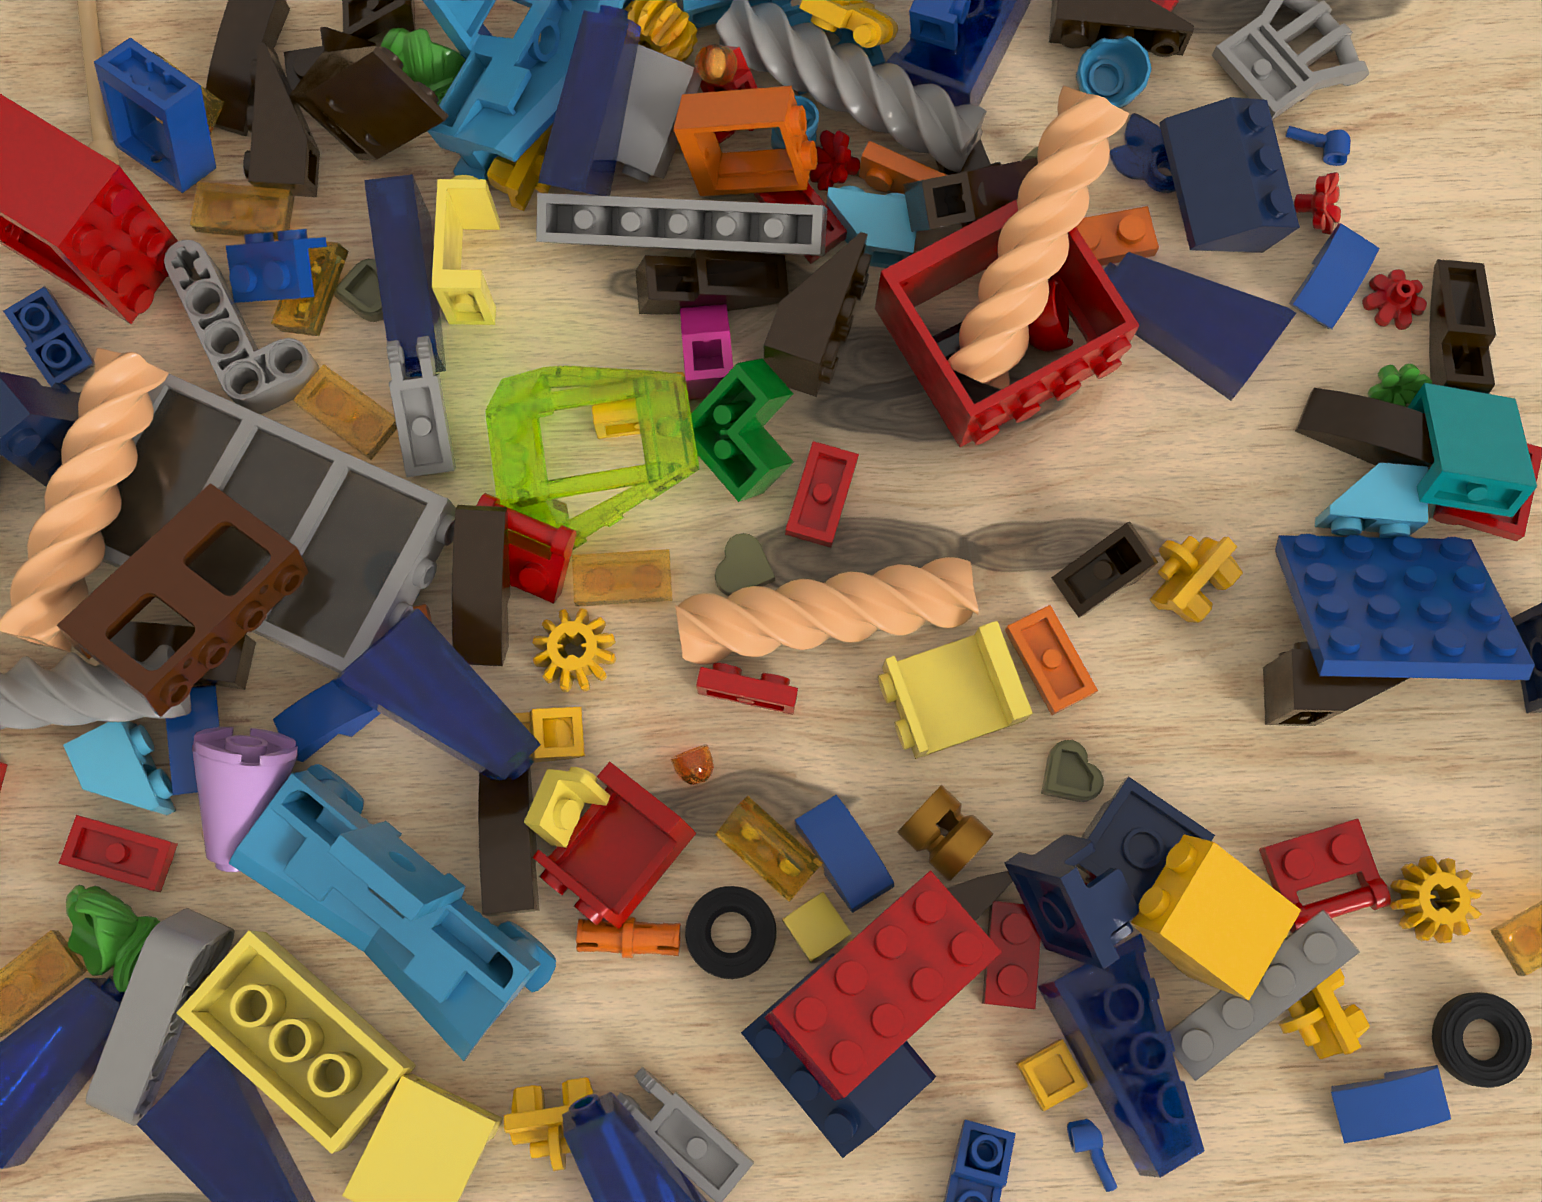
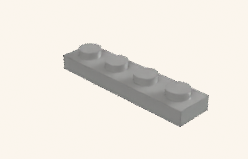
M1322 909L1284 939L1249 1001L1220 990L1163 1035L1161 1040L1196 1081L1355 957L1360 951L1327 912Z

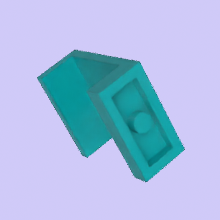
M1429 383L1422 385L1407 408L1425 413L1435 462L1417 485L1419 502L1513 517L1537 488L1516 399Z

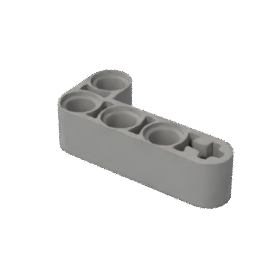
M181 240L169 247L164 258L165 268L222 388L236 404L258 414H264L310 392L316 387L321 374L319 365L302 342L293 338H284L260 349L257 348L236 303L233 301V296L220 269L201 244L194 240ZM195 267L201 280L194 281L191 278L193 276L192 268ZM220 302L216 310L212 313L204 314V311L210 304ZM239 341L234 351L222 354L226 345L230 342ZM302 360L298 370L292 373H284L285 368L292 361ZM258 381L255 390L248 394H241L243 387L248 382Z
M189 908L166 918L153 928L145 940L89 1086L86 1104L132 1126L138 1125L144 1119L156 1099L185 1021L176 1012L197 990L201 979L210 974L226 957L234 939L235 931L233 928Z

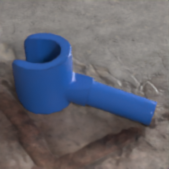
M1289 126L1285 136L1312 144L1315 147L1324 148L1323 161L1329 165H1344L1347 162V156L1350 154L1351 139L1344 130H1332L1324 135Z
M1088 1119L1069 1122L1067 1124V1131L1073 1152L1089 1151L1090 1158L1105 1191L1115 1190L1118 1186L1104 1157L1101 1131Z

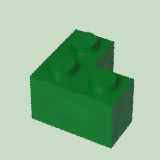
M763 358L740 362L729 371L676 430L734 498L740 502L763 494L794 462L763 427L794 393Z

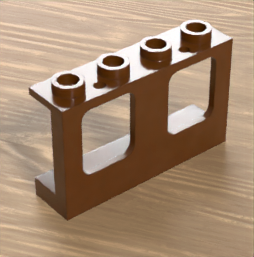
M210 483L59 622L57 627L77 651L87 659L93 657L144 698L154 713L161 718L171 707L183 702L189 695L192 686L210 669H214L223 663L230 649L247 632L257 629L265 620L267 613L284 596L294 593L309 571L295 545ZM232 526L269 553L271 558L268 564L235 595L226 596L188 566ZM156 597L193 625L195 632L160 668L147 670L111 642L110 639Z

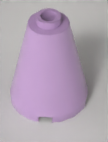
M234 727L209 728L196 732L194 735L192 752L205 853L208 860L216 863L215 867L225 872H241L230 865L229 861L241 841L291 775L298 757V746L295 747L296 741L293 738L256 728L250 729V736H233Z

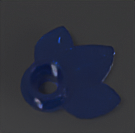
M1133 113L1130 116L1124 133L1126 145L1110 150V158L1113 165L1122 175L1128 178L1145 180L1148 186L1155 191L1161 193L1175 192L1172 176H1165L1158 171L1159 168H1166L1171 172L1160 126L1137 113Z

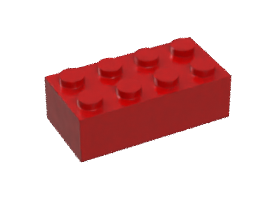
M930 870L764 1018L830 1097L836 1101L845 1098L994 961L1002 951Z

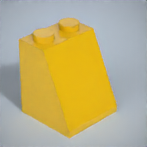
M1184 834L1179 843L1169 851L1166 865L1152 888L1142 896L1139 903V913L1133 918L1131 924L1187 977L1249 1001L1301 909L1215 842Z

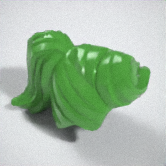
M392 28L385 35L381 47L387 48L402 61L404 65L402 70L414 82L426 85L437 95L439 99L437 105L441 103L466 61L457 51L432 42L428 31L423 28L412 32L404 28Z
M77 885L66 897V914L73 925L68 940V948L83 957L86 968L92 976L103 975L114 967L113 979L118 992H125L145 940L153 928L161 921L152 916L137 917L129 905L124 904L122 900L111 895L105 889H101L99 886L95 885L85 889L83 885Z

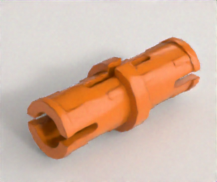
M628 917L618 929L608 921H601L597 926L590 920L579 919L576 950L577 952L622 953V958H633L634 954L679 956L681 923L636 922L635 917Z

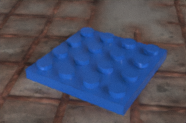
M1313 534L1278 536L1275 552L1320 676L1487 680L1530 679L1535 664L1471 539L1446 537L1444 539L1413 538L1410 536H1398L1393 539L1361 535L1338 537L1316 536Z

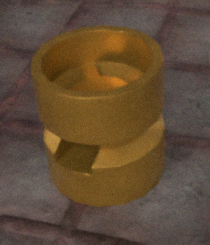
M941 785L897 833L917 852L927 850L930 853L928 862L947 881H950L988 842L993 833L974 815L963 816L961 814L962 803ZM936 824L946 829L949 833L944 837Z

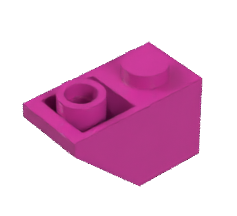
M727 304L680 308L688 400L705 399L733 368Z

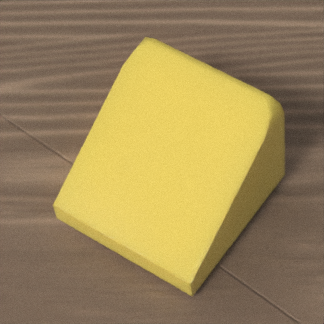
M824 892L782 919V922L810 963L852 934Z

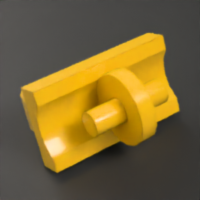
M554 122L520 156L516 163L497 156L487 171L490 185L508 194L511 206L525 211L535 189L540 193H548L552 184L564 187L571 178L570 171L563 165L567 154L564 150L556 148L559 141L551 131Z
M1188 536L1181 545L1171 540L1165 541L1159 548V553L1165 563L1158 570V574L1166 581L1149 600L1158 610H1173L1187 622H1201L1212 610L1213 603L1200 591L1201 588L1209 581L1217 590H1226L1233 586L1243 574L1231 556L1237 545L1229 537H1223L1220 541L1204 537L1198 542L1194 537Z
M1340 968L1289 1007L1290 1016L1278 1023L1283 1034L1298 1030L1306 1046H1313L1319 1059H1325L1342 1053L1345 1055L1351 1054L1362 1047L1358 1038L1370 1027L1362 1009L1355 1004L1340 1006L1333 992L1344 985L1345 977Z
M584 1077L563 1082V1106L546 1109L544 1091L541 1086L531 1085L515 1088L513 1091L511 1114L504 1115V1131L510 1133L512 1144L530 1143L531 1159L550 1156L553 1171L565 1170L566 1154L584 1151L582 1135L606 1131L605 1116L599 1102L596 1101L589 1078Z

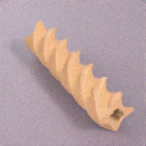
M1064 85L1058 99V116L1047 126L1038 145V164L1025 176L1018 191V211L1008 219L999 235L997 248L999 258L991 263L982 274L978 289L979 304L966 315L959 330L960 350L947 360L953 370L1001 390L1009 386V370L1019 363L1028 348V325L1040 316L1048 302V279L1059 271L1068 256V232L1082 221L1088 210L1089 191L1087 185L1099 178L1109 162L1110 149L1108 137L1117 132L1129 116L1128 112L1112 105L1104 97L1087 94Z
M102 348L96 349L94 359L95 373L88 379L80 393L78 419L69 428L63 440L61 449L62 465L51 476L46 486L44 496L45 512L34 523L29 533L27 543L28 560L20 567L12 580L10 589L12 608L0 619L1 633L19 638L33 645L71 652L72 644L57 627V624L89 596L85 577L100 566L105 556L106 548L101 530L110 525L121 511L122 500L117 483L127 478L137 465L138 454L133 437L149 427L153 420L154 409L148 392L161 385L169 375L168 372L146 362L141 355L135 352L118 353Z
M954 557L936 559L921 568L902 564L888 566L877 571L874 575L862 572H845L829 578L824 583L812 579H797L781 585L775 591L762 586H750L733 592L727 598L716 594L702 593L685 599L678 606L675 605L683 659L703 665L719 662L732 652L747 657L764 656L773 652L781 644L798 650L812 649L821 645L830 636L843 642L853 643L869 638L878 629L893 635H908L917 631L927 621L939 627L954 628L967 622L972 617L973 612L977 615L979 614L973 586L971 562Z

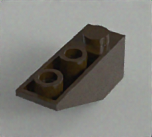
M1052 0L1049 43L1062 44L1068 48H1081L1084 46L1091 47L1103 38L1121 39L1130 36L1136 39L1148 52L1160 57H1169L1184 54L1193 34L1194 25L1151 0Z
M258 43L257 59H253L250 65V79L252 86L255 88L254 105H249L247 109V127L252 135L251 149L247 150L244 154V174L248 182L261 194L317 197L320 151L299 104L289 96L292 89L278 58L265 43Z
M1037 158L903 184L911 232L975 221L1018 199L1021 183L1028 172L1038 164Z

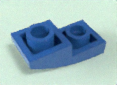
M1338 223L1311 263L1314 267L1289 304L1327 329H1333L1361 285L1380 248L1342 223Z
M45 286L3 311L26 344V351L51 387L55 382L63 384L95 365L70 320L51 291Z
M343 675L301 698L276 716L273 721L278 733L293 738L296 741L295 747L298 746L296 761L304 762L338 734L352 737L386 710L387 707L374 679L369 687Z
M216 685L192 687L190 691V714L176 718H166L173 795L198 792L192 745L196 732L220 727Z
M837 795L795 819L796 830L821 862L825 877L852 913L894 887V881L877 852Z
M1438 1065L1384 1073V1079L1331 1087V1094L1344 1144L1401 1134L1451 1120Z
M964 1120L950 1171L944 1202H1000L1002 1188L1007 1183L1016 1133Z

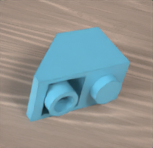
M855 186L828 187L826 205L847 230L846 243L851 241L860 232L867 234L865 252L872 254L869 266L887 268L913 254L917 231L911 232L905 194L888 193L886 195L866 193L863 189Z
M1378 463L1315 517V527L1331 528V533L1339 536L1359 535L1362 531L1378 532L1380 538L1394 539L1398 536H1410L1428 523V503L1419 502L1417 485L1428 472V467Z
M130 721L107 722L63 744L83 790L163 815H169L176 811L170 799L173 796L172 782L163 769L156 768L150 755L155 750L154 743L147 730L141 724L137 725Z

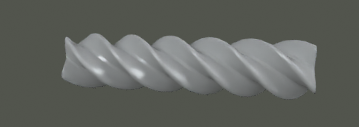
M733 0L728 11L716 24V30L720 36L719 46L740 47L748 68L769 72L779 83L784 86H792L793 90L809 92L817 102L826 108L839 112H848L858 123L876 132L890 133L905 148L918 153L931 154L939 164L948 170L959 173L971 150L982 136L983 131L981 127L987 112L982 107L973 104L954 107L950 96L939 85L921 84L913 86L904 69L896 64L884 63L872 66L865 51L857 44L841 43L831 46L823 29L813 23L808 22L790 26L783 9L775 3L768 2L750 6L748 0Z
M160 645L147 660L143 662L135 661L147 670H156L175 652L168 645ZM73 652L67 653L51 670L41 667L33 659L25 656L10 671L5 674L0 673V729H35L51 724L62 726L84 725L97 720L128 722L142 717L166 719L188 715L191 712L189 693L183 702L171 707L160 718L154 713L144 698L103 665H91Z

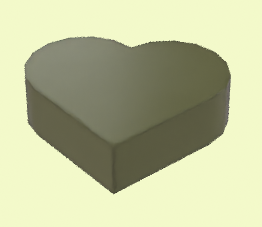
M376 259L360 261L332 290L338 300L360 317L370 322L383 320L392 309L391 297L387 292L391 279L386 267Z
M741 533L729 539L725 547L726 559L719 563L715 572L716 585L722 593L730 596L741 588L765 586L775 581V575L757 538L750 534Z
M1064 740L1057 743L1050 750L1041 794L1077 802H1087L1096 798L1101 793L1104 786L1103 775L1095 765L1088 763V754L1080 743L1074 740Z

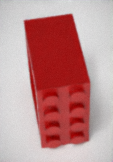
M0 94V244L124 321L132 324L139 314L144 313L150 307L154 293L166 277H169L164 264L165 253L178 240L119 165Z
M1017 199L880 272L875 310L959 447L971 441H974L975 445H980L1000 432L999 426L1014 418L1016 423H1020L1032 417L1041 409L1039 404L1054 396L1057 401L1069 397L1082 386L1080 382L1095 374L1097 379H1100L1114 372L1122 365L1121 358L1132 347L1130 342L1140 326L1075 227L1068 232L1069 250L1063 266L1048 280L1054 279L1060 282L1058 290L1064 296L1069 315L1084 336L1086 344L974 404L915 307L986 270L991 263L999 258L997 249L999 235L1008 219L1018 211Z

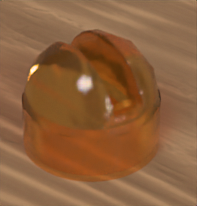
M718 44L702 47L696 55L694 62L696 73L707 83L724 85L730 82L737 69V59L733 50Z
M708 744L689 749L671 758L676 774L689 785L705 782L712 775L714 764Z

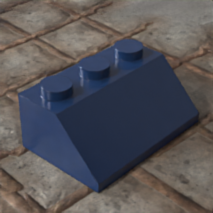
M1229 97L1164 118L1159 123L1190 250L1263 253L1300 228L1267 100Z
M832 953L747 1026L741 1034L840 1156L844 1158L879 1131L936 1078V1075L906 1041L845 1098L834 1101L764 1017L835 955Z

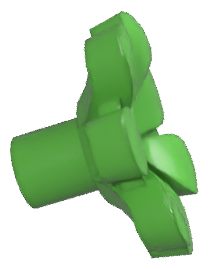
M1405 364L1400 368L1399 372L1394 365H1386L1378 372L1381 383L1369 389L1368 397L1406 407V404L1412 402L1424 383H1433L1425 374H1420V370L1413 364Z

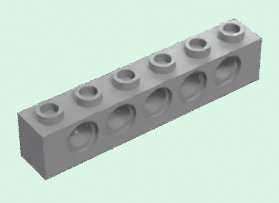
M537 193L536 242L825 256L827 208L823 205Z

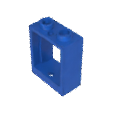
M132 38L127 39L94 61L113 140L118 149L181 193H184L216 169L201 85ZM155 117L163 121V124L156 120Z

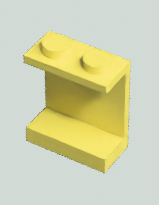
M457 175L452 179H437L432 290L448 324L495 325L496 306L482 270H461L463 229L500 230V219L487 181L470 175Z
M998 621L978 627L976 633L972 636L899 661L896 660L895 656L886 658L882 666L884 674L878 675V682L886 703L895 702L901 719L894 722L899 741L904 750L912 749L915 759L1025 722L1033 714Z
M413 1073L402 1075L342 1196L353 1202H459L487 1142L495 1137L503 1118Z

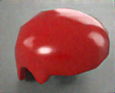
M1050 279L1048 280V302L1044 311L1035 321L1028 325L1029 344L1044 352L1059 351L1072 346L1074 343L1073 339L1067 338L1069 332V310L1064 296L1058 290L1060 282Z

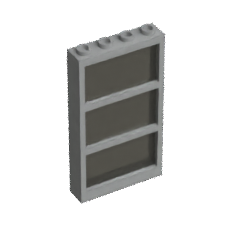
M169 374L161 385L148 392L154 409L153 420L149 427L133 437L138 454L137 465L127 478L117 483L122 500L121 511L110 525L101 530L106 548L103 561L119 568L211 483L295 545L309 571L303 578L299 588L291 595L284 596L267 613L263 623L252 632L369 687L373 678L380 676L385 670L390 658L389 648L397 633L403 632L409 625L414 611L412 605L420 590L427 588L432 582L437 569L436 560L444 545L448 546L454 540L456 507L448 498ZM230 526L188 567L222 594L231 596L239 592L268 564L271 555L237 529Z

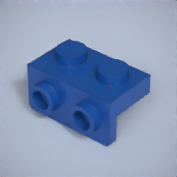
M307 229L277 231L279 241H274L273 232L244 234L245 244L226 246L234 303L315 297L308 249L327 247L326 237L308 238Z

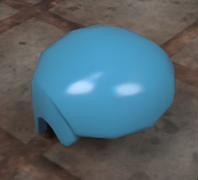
M1130 36L1121 39H1100L1091 48L1087 49L1080 58L1076 72L1079 91L1104 97L1118 108L1127 106L1147 86L1152 69L1148 51L1136 39Z

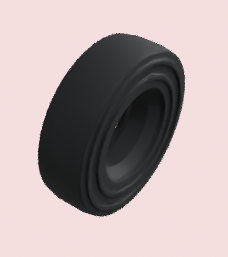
M738 886L719 887L703 895L692 907L685 927L686 944L694 961L707 973L724 979L743 978L759 970L771 956L777 934L775 919L768 904L753 891ZM727 912L741 914L747 919L751 927V937L745 948L735 953L721 951L715 946L711 938V928L714 921L720 915Z
M1482 992L1459 995L1448 1001L1440 1009L1434 1020L1432 1043L1435 1054L1445 1070L1465 1084L1484 1088L1505 1085L1516 1079L1529 1062L1532 1039L1528 1024L1515 1006L1499 996ZM1476 1019H1484L1490 1022L1496 1028L1500 1037V1046L1497 1053L1488 1060L1481 1061L1472 1057L1463 1043L1465 1028Z

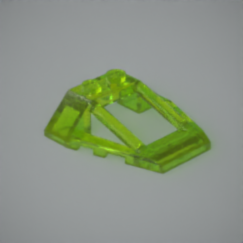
M581 366L541 367L501 379L485 411L496 497L500 499V504L553 527L559 528L561 525L576 530L573 550L586 543V537L604 526L611 527L624 518L623 514L646 499L653 500L700 470L686 380L681 374L652 370ZM579 387L551 392V388ZM635 398L645 464L548 480L539 418L552 415L554 411ZM630 487L569 519L567 504L557 500V498Z

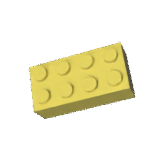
M248 930L176 1012L177 1015L331 1154L346 1149L393 1094L401 1076L410 1074L416 1067L409 1058L267 932Z

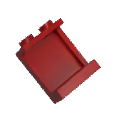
M609 761L597 776L607 786L605 791L610 795L607 805L592 804L575 826L566 848L557 847L549 856L538 850L532 858L545 868L539 877L562 896L570 889L580 898L574 907L598 926L604 918L619 929L696 835V832L679 815Z

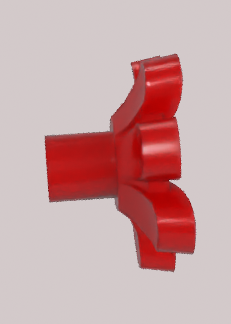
M824 130L820 134L819 139L823 148L816 147L818 164L815 170H810L809 174L810 180L818 183L817 189L820 191H828V187H833L834 183L843 184L848 175L855 176L860 169V160L857 157L851 156V150L847 148L850 137L840 130L835 134Z
M1338 172L1319 176L1316 180L1314 194H1297L1294 200L1296 213H1312L1313 228L1322 230L1323 234L1331 235L1334 223H1339L1341 218L1340 207L1334 205V203L1338 202L1340 196L1339 186H1337L1339 182Z
M1400 269L1391 271L1388 277L1378 274L1371 278L1369 286L1375 293L1365 296L1362 300L1365 310H1379L1374 318L1378 325L1386 327L1394 319L1395 326L1399 330L1409 328L1412 323V314L1422 315L1427 306V301L1422 297H1418L1423 289L1422 283L1419 280H1406L1405 272Z

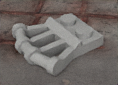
M1270 0L1262 15L1218 44L1212 54V57L1249 99L1268 101L1272 120L1297 102H1302L1314 90L1343 84L1344 86L1353 85L1364 80L1369 75L1365 61H1359L1350 36L1353 32L1345 23L1339 25L1330 15L1332 8L1324 0L1321 2L1316 0ZM1282 4L1301 14L1277 32L1270 25ZM1316 27L1324 37L1297 55L1288 43L1309 28ZM1335 50L1340 63L1339 66L1314 72L1308 68V66L1322 56Z

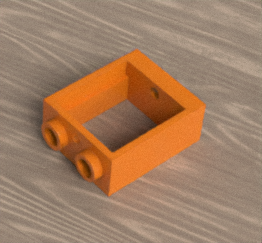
M792 86L682 94L673 130L700 196L807 190L810 170H815L817 166L816 144L813 140H808L806 134V112L802 105H797ZM779 127L786 148L722 153L714 132Z

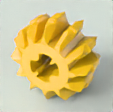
M631 0L623 10V15L618 21L621 27L620 34L623 38L681 62H685L694 50L693 47L698 42L696 37L698 30L695 24L688 20L689 14L683 12L678 7L677 2L672 3L669 0Z
M561 609L559 611L560 625L556 627L548 619L542 622V626L549 634V637L535 636L532 643L534 646L544 650L533 657V662L536 667H547L542 677L548 684L560 677L561 690L569 692L574 679H577L582 691L590 690V683L587 676L593 674L600 681H604L607 678L605 671L599 666V663L608 665L615 663V654L604 650L616 643L615 637L612 633L601 634L606 626L604 619L601 617L594 619L588 624L589 614L586 609H579L575 621H571L566 609ZM570 642L575 646L581 644L584 654L580 658L573 654L568 656L565 650L566 645Z
M1433 856L1421 857L1418 866L1409 863L1401 868L1405 880H1394L1390 885L1394 891L1401 894V899L1391 901L1389 907L1392 910L1403 909L1405 912L1398 926H1401L1402 929L1415 927V936L1418 940L1429 941L1434 937L1438 943H1450L1453 933L1457 936H1465L1471 932L1466 919H1478L1482 915L1477 908L1470 905L1471 900L1478 899L1483 894L1479 889L1468 890L1466 886L1471 880L1473 873L1468 870L1456 873L1455 860L1445 858L1437 863ZM1431 891L1438 892L1440 900L1435 901V903L1439 904L1440 908L1432 906L1430 899H1434L1436 896L1431 895Z

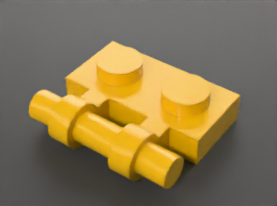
M802 0L799 6L800 9L812 14L810 21L822 29L836 32L837 28H846L853 31L855 42L865 48L890 43L898 33V25L894 19L874 9L875 5L866 0Z

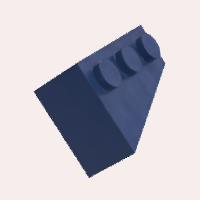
M0 372V455L44 486H47L51 476L62 465V444L69 428L78 419L80 393L70 391L65 384L55 382L52 387L42 386L35 378Z

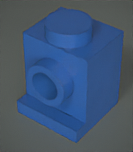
M914 0L909 10L911 38L955 51L958 44L957 23H964L971 0Z

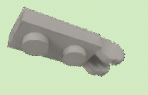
M429 336L417 337L416 352L420 361L422 376L406 378L403 347L398 340L387 341V354L392 378L389 382L406 477L450 472L456 469L440 374H436L433 348Z
M641 1067L636 1073L635 1078H637L639 1085L650 1094L652 1093L664 1104L661 1110L651 1119L632 1097L621 1092L614 1099L613 1103L643 1130L640 1134L699 1188L715 1202H723L754 1164V1161L677 1092L673 1094L644 1067Z

